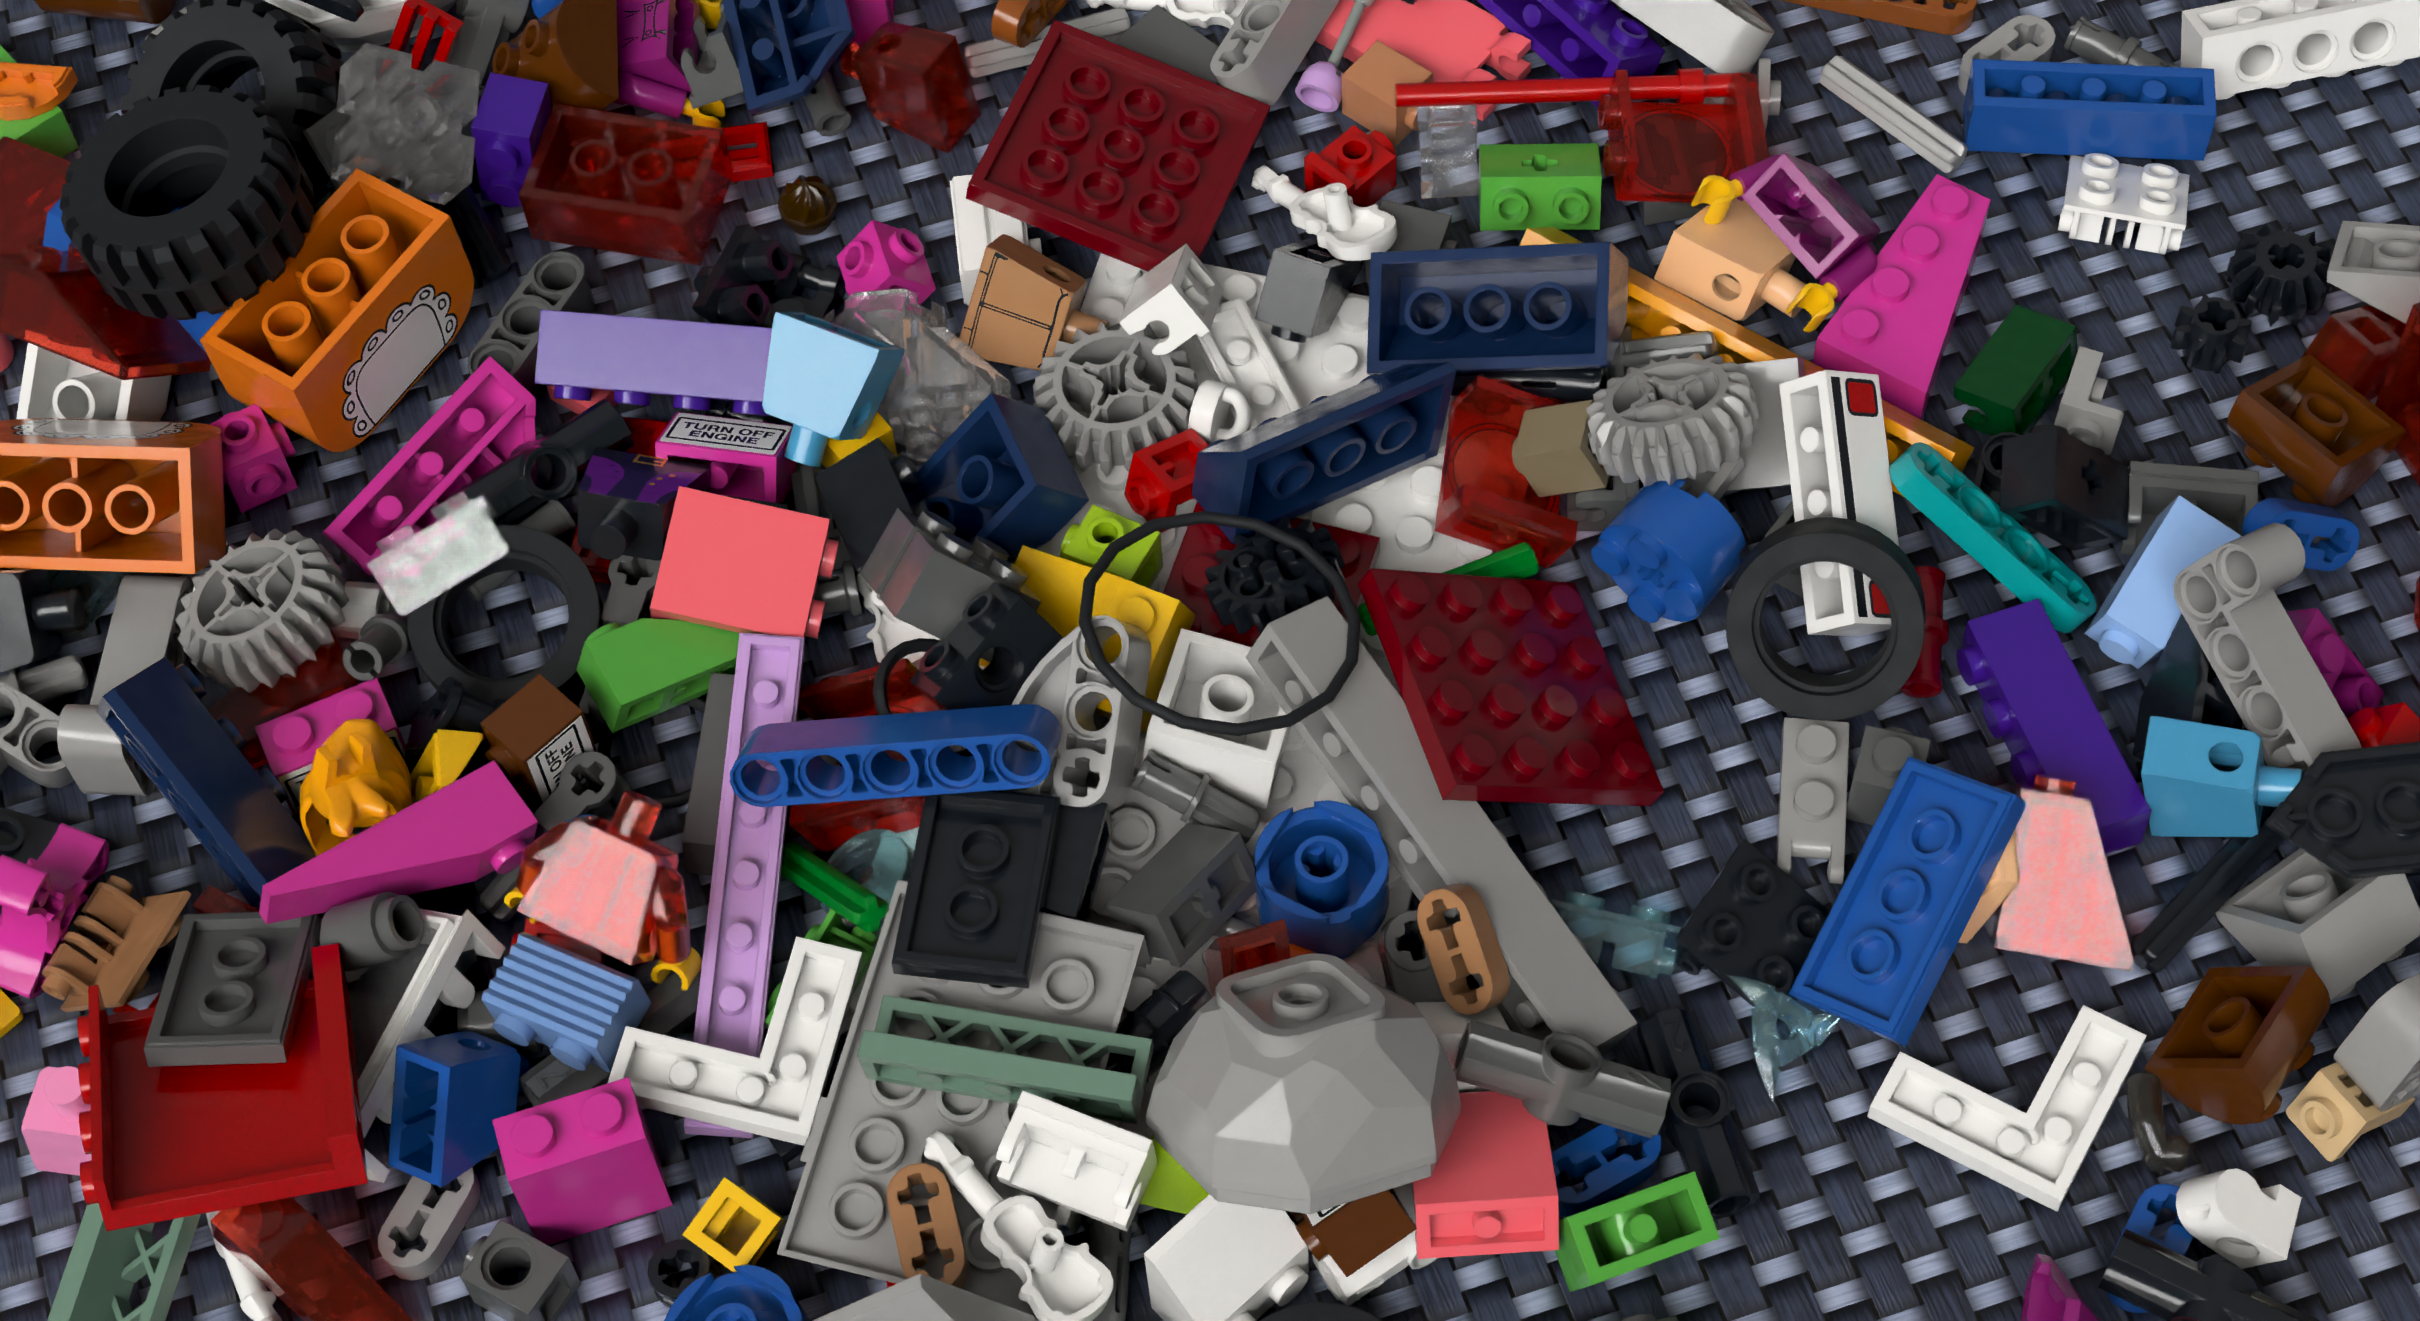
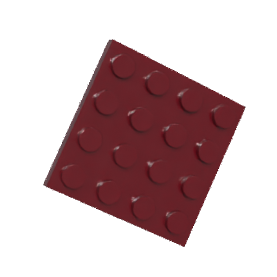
M1054 20L968 183L966 199L1147 272L1185 244L1189 246L1201 261L1267 121L1271 106Z
M1370 568L1358 583L1359 589L1443 800L1651 806L1664 793L1651 758L1638 732L1575 583Z

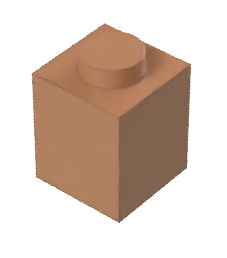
M1377 40L1341 75L1342 114L1370 131L1377 130L1382 132L1393 145L1397 146L1412 130L1418 131L1426 125L1433 113L1434 106L1396 107L1395 83L1433 82V73Z

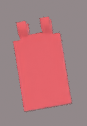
M1340 0L1315 39L1317 43L1333 51L1355 4L1354 0ZM1375 0L1371 6L1365 8L1343 55L1344 58L1355 63L1379 40L1432 72L1433 82L1497 80V76L1480 69L1484 64L1495 69L1507 80H1523L1531 71V63L1522 59L1531 49V40L1515 32H1508V28L1494 15L1466 0H1417L1414 5L1401 0ZM1497 104L1461 106L1475 118L1484 121L1497 107ZM1434 106V108H1436V109H1438V110H1441V109L1444 107V106Z

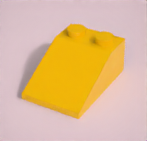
M1022 545L1014 565L1029 576L1025 584L1041 601L1036 612L1060 635L1065 637L1079 626L1083 583L1092 567ZM1104 572L1095 586L1092 617L1107 615L1138 626L1147 634L1151 643V661L1145 697L1157 702L1181 628L1190 630L1196 615L1178 599L1125 578ZM1119 633L1110 636L1103 648V654L1109 664L1117 659L1122 649V640ZM980 658L979 666L986 668L990 662ZM1109 699L1102 700L1096 706L1094 713L1110 719L1112 706ZM1143 710L1140 731L1146 733L1152 714Z

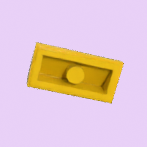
M438 729L433 734L410 775L412 804L460 779L483 740V734Z

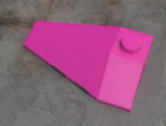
M492 761L262 886L259 915L266 924L324 913L333 906L383 892L411 895L474 882L494 870L498 874H505L521 865L531 854L538 820L496 762Z

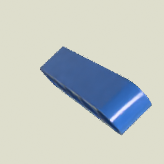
M1034 704L771 723L758 726L749 734L730 771V784L734 793L742 801L758 807L1029 788L1038 785L1047 777L1061 741V726L1056 716L1050 710ZM1014 741H1028L1034 744L1039 751H1026L1019 748ZM949 746H962L968 749L973 756H961L955 753ZM884 750L897 751L908 761H897L889 757ZM820 755L832 756L842 766L831 765L825 762ZM756 760H765L771 763L778 771L768 770L762 767Z

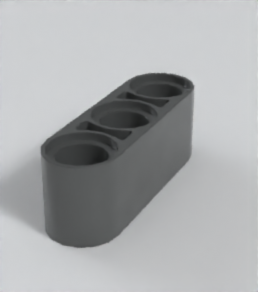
M551 252L542 256L533 265L472 350L468 358L470 376L491 356L534 397L537 396L544 386L535 383L540 310L592 314L595 310V301L585 267L579 257L570 252Z

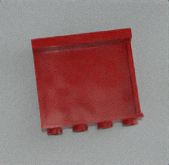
M339 943L311 948L314 979L308 980L287 1063L148 1067L143 1048L156 1007L107 1016L99 985L88 986L89 1015L79 1016L77 1018V1027L82 1054L84 1057H90V1062L78 1064V1077L83 1102L85 1105H91V1110L79 1113V1127L85 1154H91L92 1160L80 1162V1179L85 1202L87 1205L99 1204L106 1231L368 1183L350 993Z

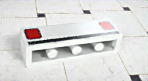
M1823 370L1779 384L1795 522L1816 517L1849 519L1880 531L1899 546L1879 375ZM1814 562L1800 566L1808 635L1865 636L1890 630L1891 615L1887 601L1878 586L1868 576L1853 567L1836 562Z

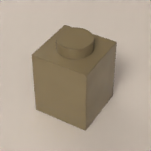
M1593 400L1524 411L1518 437L1513 441L1512 458L1517 471L1525 476L1538 497L1606 488L1609 475L1606 474L1604 466L1598 464L1596 454L1592 453L1587 436L1590 432L1587 421L1590 418L1586 408L1594 403Z

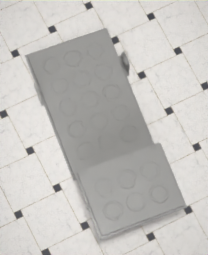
M1088 772L1086 778L1087 787L1097 788L1100 780L1099 773ZM1132 788L1123 804L1109 811L1113 832L1088 922L1043 912L1029 989L894 974L891 963L908 881L897 880L889 911L886 914L828 1096L827 1098L820 1096L810 1134L806 1139L800 1158L805 1168L777 1251L778 1255L896 1284L906 1280L907 1278L901 1267L888 1208L887 1188L891 1178L901 1168L910 1164L925 1163L936 1167L945 1175L940 1162L929 1160L924 1156L926 1138L936 1131L950 1135L954 1139V1145L957 1150L974 1161L975 1168L1004 1200L1021 1195L1033 1197L1040 1203L1046 1216L1057 1222V1229H1059L1060 1224H1064L1074 1234L1078 1232L1083 1220V1214L998 1181L997 1174L1002 1161L997 1160L996 1155L1001 1140L1017 1108V1104L867 1079L857 1057L863 1030H875L883 995L1116 1033L1135 966L1146 968L1147 964L1151 965L1153 957L1148 954L1145 936L1137 934L1143 932L1132 924L1125 925L1111 919L1105 904L1187 823H1192V817L1185 823L1180 820L1182 814ZM896 1017L892 1034L930 1041L935 1039V1036L925 1022ZM938 1024L943 1033L953 1027ZM978 1030L972 1031L954 1043V1045L996 1052L1003 1050L992 1033ZM1005 1035L1010 1044L1020 1039V1037ZM1044 1041L1039 1042L1020 1055L1062 1063L1070 1061L1059 1044ZM1072 1046L1078 1055L1088 1050L1087 1048ZM1110 1052L1087 1067L1105 1069ZM948 1182L954 1197L969 1265V1274L965 1285L961 1289L1033 1315L1034 1313L1030 1305L1018 1297L1023 1286L1020 1277L1010 1268L1002 1267L999 1258L983 1246L980 1240V1233L984 1220L960 1192ZM925 1184L912 1187V1199L902 1202V1204H912L920 1224L931 1222L928 1200L933 1196L939 1195V1193L929 1194ZM936 1239L924 1242L928 1258L927 1264L917 1268V1271L926 1270L931 1278L938 1280L944 1277L943 1266L953 1262L954 1259L945 1260L942 1257Z

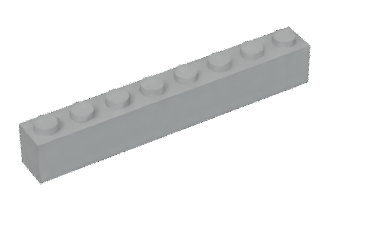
M1326 596L1268 623L1245 657L1286 715L1327 689L1346 659L1348 620L1342 617L1329 597ZM1359 640L1358 663L1335 699L1294 725L1350 805L1365 813L1375 822L1381 832V838L1386 846L1389 859L1420 902L1432 890L1450 884L1461 883L1472 887L1480 894L1486 905L1509 972L1510 985L1508 994L1497 1007L1511 1030L1542 1041L1552 1033L1565 1032L1575 1034L1593 1044L1601 1053V1056L1609 1053L1637 1024V1021L1627 1009L1624 999L1610 986L1587 954L1582 941L1570 931L1549 902L1543 887L1531 877L1509 847L1503 832L1494 826L1478 802L1442 799L1403 699L1395 690L1389 675L1379 668ZM1457 908L1443 912L1447 925L1461 921ZM1480 973L1472 974L1478 984L1484 986Z

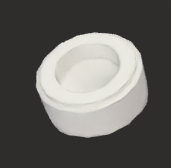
M1207 379L1201 383L1194 397L1189 415L1188 429H1194L1205 442L1210 444L1218 440H1228L1247 432L1251 421V407L1242 392L1231 388L1229 384ZM1230 404H1232L1236 413L1235 423L1232 428L1225 429L1224 426Z

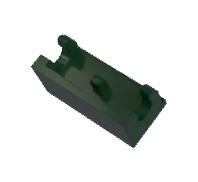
M2016 304L1954 385V398L1968 406L1981 409L1987 415L1985 416L1978 411L1968 409L1962 417V421L1971 428L1991 437L2002 432H2014L2020 435L2028 434L2068 382L2077 355L2076 326Z

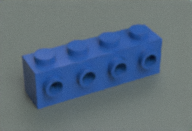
M1973 59L1963 104L1964 143L1967 145L1968 151L2080 156L2101 153L2112 157L2204 161L2217 116L2214 69Z

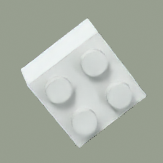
M1181 628L1157 703L1184 716L1231 723H1243L1286 715L1245 658L1252 647ZM1152 714L1147 729L1143 760L1149 750L1170 761V763L1200 778L1204 774L1209 775L1210 780L1208 784L1243 803L1266 809L1291 727L1242 736H1232L1182 729Z

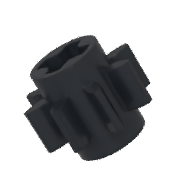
M2203 295L2194 310L2187 306L2180 307L2174 325L2176 328L2171 341V349L2182 350L2188 368L2194 367L2204 371L2213 370L2215 374H2218L2228 358L2234 362H2242L2248 345L2247 337L2252 321L2250 319H2240V313L2235 306V301H2228L2218 297L2209 298L2207 295Z

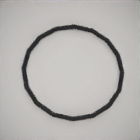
M1200 511L1152 519L1111 542L1084 579L1078 623L1095 667L1132 705L1182 729L1242 736L1291 727L1331 703L1358 663L1361 618L1343 577L1306 541L1258 518ZM1202 523L1257 531L1299 551L1332 583L1348 619L1346 659L1325 692L1287 715L1243 723L1184 716L1139 694L1105 659L1091 622L1095 586L1118 552L1155 531Z

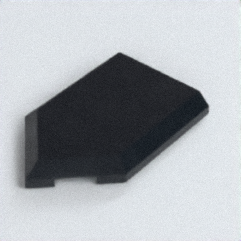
M2420 742L2321 752L2284 802L2282 801L2267 819L2265 825L2346 879L2420 872Z

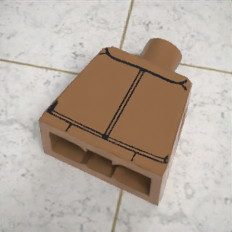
M1002 234L986 246L955 353L966 357L1040 371L1042 358L1054 357L1057 340L1074 344L1073 336L1077 328L1091 335L1096 333L1100 320L1108 330L1110 323L1109 321L1079 311L1087 287V281L1082 276L1015 238Z

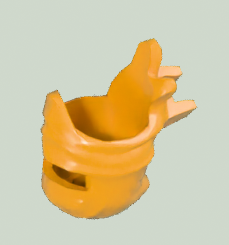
M348 719L336 728L322 746L316 749L311 770L301 784L300 820L305 835L316 856L357 835L352 833L354 827H372L412 805V784L408 767L389 736L371 719Z

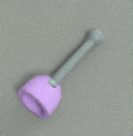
M1354 0L1355 4L1328 61L1316 62L1310 65L1302 74L1295 93L1307 106L1321 112H1334L1337 110L1342 100L1341 75L1343 74L1337 67L1365 8L1371 6L1375 0Z

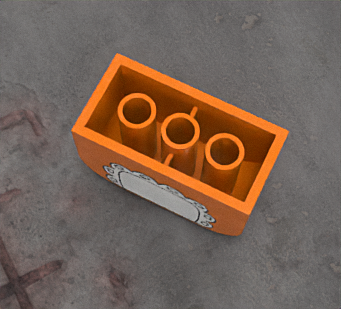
M358 168L352 172L313 215L309 232L302 233L305 237L303 247L296 258L289 257L285 261V272L274 282L268 279L258 287L260 293L246 302L242 298L237 299L229 307V310H226L200 339L223 386L232 398L248 407L254 404L259 406L264 416L275 422L282 423L284 427L331 452H343L357 446L377 428L458 334L469 312L474 292L473 271L450 215Z
M60 418L0 421V568L196 574L210 565L209 559L217 561L226 555L222 431L219 427L191 422Z

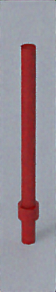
M1702 68L1677 69L1676 75L1395 83V106L1423 107L1677 99L1678 104H1703L1704 98L1750 96L1751 78L1749 72L1704 74Z

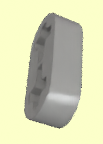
M2033 15L2017 16L2009 20L1968 49L1963 55L1958 77L1959 90L1964 96L1966 95L1973 59L2050 62L2056 37L2054 28L2048 21ZM2017 42L2023 45L2016 50Z
M472 1167L457 1177L461 1186L460 1190L457 1193L446 1190L440 1199L433 1187L434 1184L412 1176L384 1222L378 1236V1249L393 1274L401 1279L410 1281L424 1279L433 1274L444 1262L476 1208L481 1195L480 1182ZM420 1233L426 1247L422 1252L411 1249L404 1257L398 1244L402 1239L414 1241Z

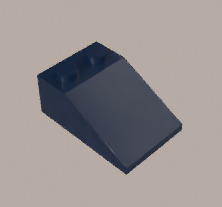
M991 392L918 470L923 484L915 489L920 500L925 498L932 505L938 516L956 527L955 536L970 543L973 542L976 536L983 537L1004 549L1009 554L1006 561L1012 563L1017 559L1022 545L1037 549L1049 542L1084 507L1089 498L1048 417L1045 416L1044 409Z

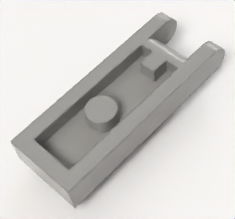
M1784 717L1781 739L1776 866L1789 877L1792 872V857L1829 860L1827 867L1828 883H1843L1849 722Z

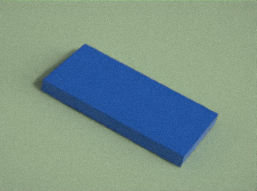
M1908 756L1789 995L1799 1002L1906 1047L2027 803L2015 794Z

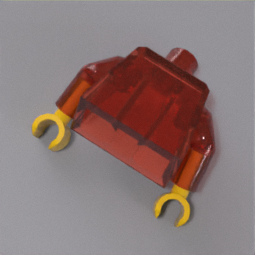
M625 790L612 821L595 815L576 817L573 821L559 823L525 847L518 872L517 886L504 897V903L509 908H514L519 904L517 911L529 916L530 923L535 924L539 921L629 965L652 961L657 952L659 960L651 971L652 981L662 984L672 970L681 978V990H688L701 971L702 959L698 952L691 947L684 881L677 871L678 854L649 840L663 807L660 803L642 794Z

